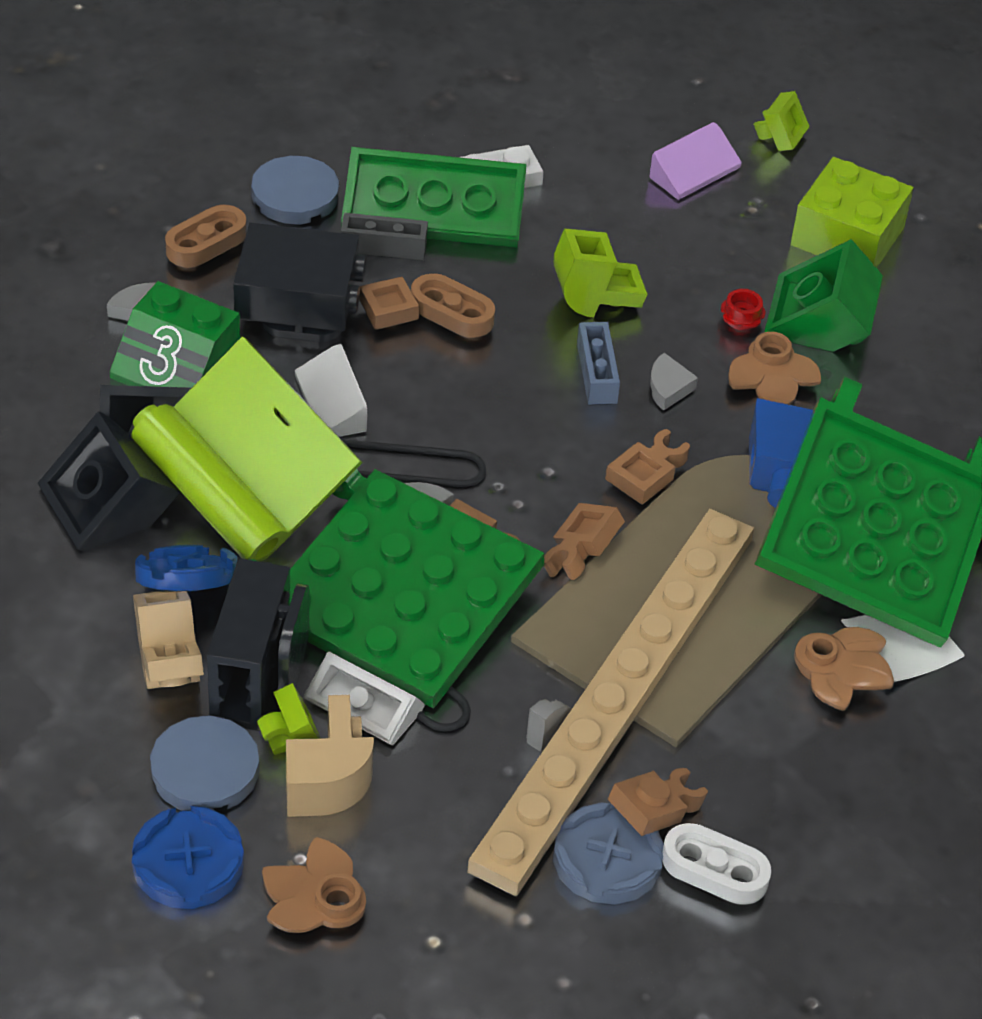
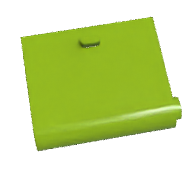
M243 336L174 407L168 404L158 407L154 404L149 405L141 410L133 420L132 439L242 559L246 560L254 559L262 562L267 559L363 463Z

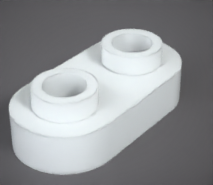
M693 823L678 825L672 828L665 837L662 862L666 870L675 878L736 904H751L760 900L765 895L771 876V865L766 856L759 850ZM684 856L693 857L697 861L693 862L691 860L684 858ZM735 878H741L747 882H740L735 880Z

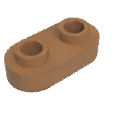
M217 205L172 227L165 236L167 258L175 265L192 268L239 245L244 241L247 233L244 212L235 206Z
M425 274L413 281L411 292L419 305V315L468 338L480 337L492 330L495 319V305L487 296L441 274Z

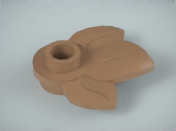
M764 332L758 335L755 341L751 343L747 354L733 359L729 369L728 380L733 389H756V394L760 399L791 405L796 399L798 385H819L821 383V373L819 367L811 358L794 353L791 341L785 335L778 332Z
M846 627L832 635L826 633L807 634L796 644L794 659L799 671L804 677L811 680V688L815 696L834 708L846 710L852 699L853 690L891 689L894 684L891 668L887 661L879 654L886 645V639L875 631L860 627Z
M318 837L313 839L308 849L306 866L263 867L262 877L266 892L277 903L269 911L267 921L281 930L303 933L321 925L330 928H344L359 921L365 912L366 894L357 880L353 878L352 859L337 845ZM340 901L345 903V905L335 906L330 903Z

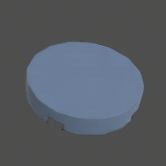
M290 155L274 158L261 165L252 178L251 198L254 205L260 206V212L267 218L284 224L300 225L311 222V217L318 216L319 214L323 218L329 215L338 204L339 180L334 170L324 162L310 157Z
M215 716L190 717L171 725L156 739L150 754L152 780L156 784L157 792L163 800L182 811H191L190 806L206 807L214 811V808L223 807L227 804L228 809L238 805L254 790L260 773L257 744L248 731L229 719Z
M601 802L583 806L567 816L561 825L560 832L555 838L553 863L559 879L574 894L594 903L617 905L637 900L653 888L662 870L664 843L659 831L641 836L611 803Z

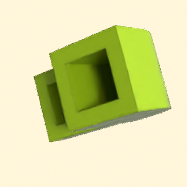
M564 228L554 253L553 263L565 300L570 308L583 316L593 318L600 304L614 307L642 308L648 294L636 264L617 262L607 233Z

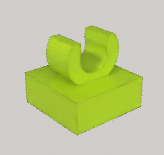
M795 91L780 93L770 108L762 112L765 120L757 121L753 124L759 139L765 140L773 137L778 151L793 150L810 127Z
M293 683L273 692L281 712L266 714L257 723L265 741L268 740L274 755L286 752V739H321L312 715Z

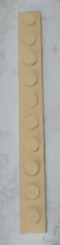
M708 510L469 858L468 873L517 897L560 832L561 825L567 816L572 814L752 542L754 527L715 510Z

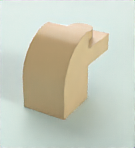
M165 590L133 595L139 648L147 689L176 687L200 682V676L204 675L202 654L195 641L191 599L187 591Z
M328 695V738L286 739L287 817L336 814L355 805L368 791L373 775L374 737H362L361 716H351L350 695Z

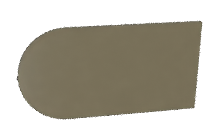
M749 455L725 456L696 465L677 478L609 543L600 556H595L585 565L584 571L578 578L569 580L513 633L511 642L586 689L709 509L754 527L752 542L633 720L677 748L822 595L754 565L776 508L769 504L767 491L754 489L749 484Z

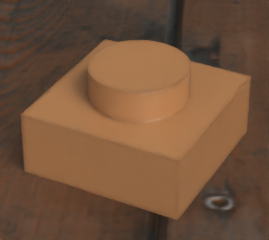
M403 276L360 286L359 301L375 330L419 319V305Z

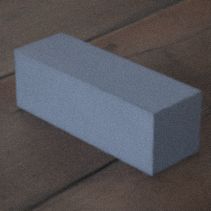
M608 322L579 323L577 347L588 405L617 404L620 380Z

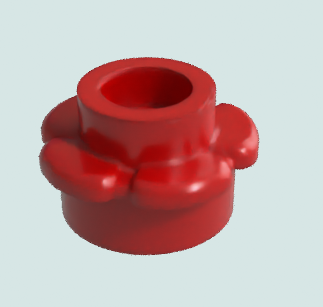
M749 289L733 290L728 294L727 299L721 304L720 308L723 313V320L737 330H749L759 326L761 319L766 314L761 296Z

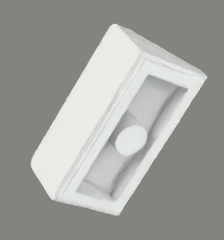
M341 344L332 346L295 370V377L304 400L338 437L367 431V405Z
M329 651L303 696L305 700L328 711V695H350L351 716H361L362 730L392 746L414 722L418 713L425 706L417 697Z

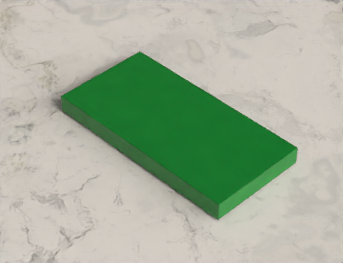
M351 147L341 227L344 213L428 221L427 239L518 248L527 164Z

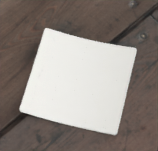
M866 614L841 620L846 627L870 629L886 639V645L879 654L889 664L894 682L929 673L965 656L950 637L940 648Z

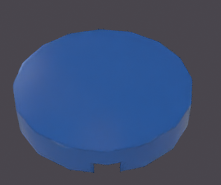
M175 545L156 548L154 551L149 552V560H146V556L142 554L136 558V582L145 587L168 591H197L221 587L230 584L237 564V555L225 548L220 549V556L209 555V547H203V545Z
M190 806L191 811L176 812V808L160 812L145 822L135 836L132 848V869L138 886L152 900L170 908L195 909L213 904L230 893L242 876L244 849L238 828L225 815L206 807Z

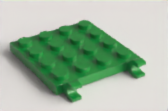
M844 376L840 388L835 390L831 401L820 397L814 407L754 565L941 648L948 640L982 537V437L979 436L977 438L974 449L968 450L964 461L853 412L862 384Z
M356 469L332 493L334 496L348 501L290 569V603L297 584L309 585L308 643L327 653L329 651L404 690L434 709L544 566V552L376 469L373 470L367 479Z

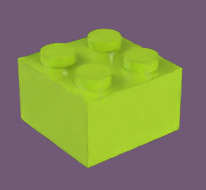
M832 157L798 204L790 245L814 255H819L852 239L877 268L905 227L914 187L899 182L892 177L857 166L850 161Z

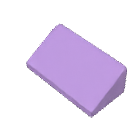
M712 122L655 151L652 155L649 177L679 200L741 168L742 162L721 128L715 122Z

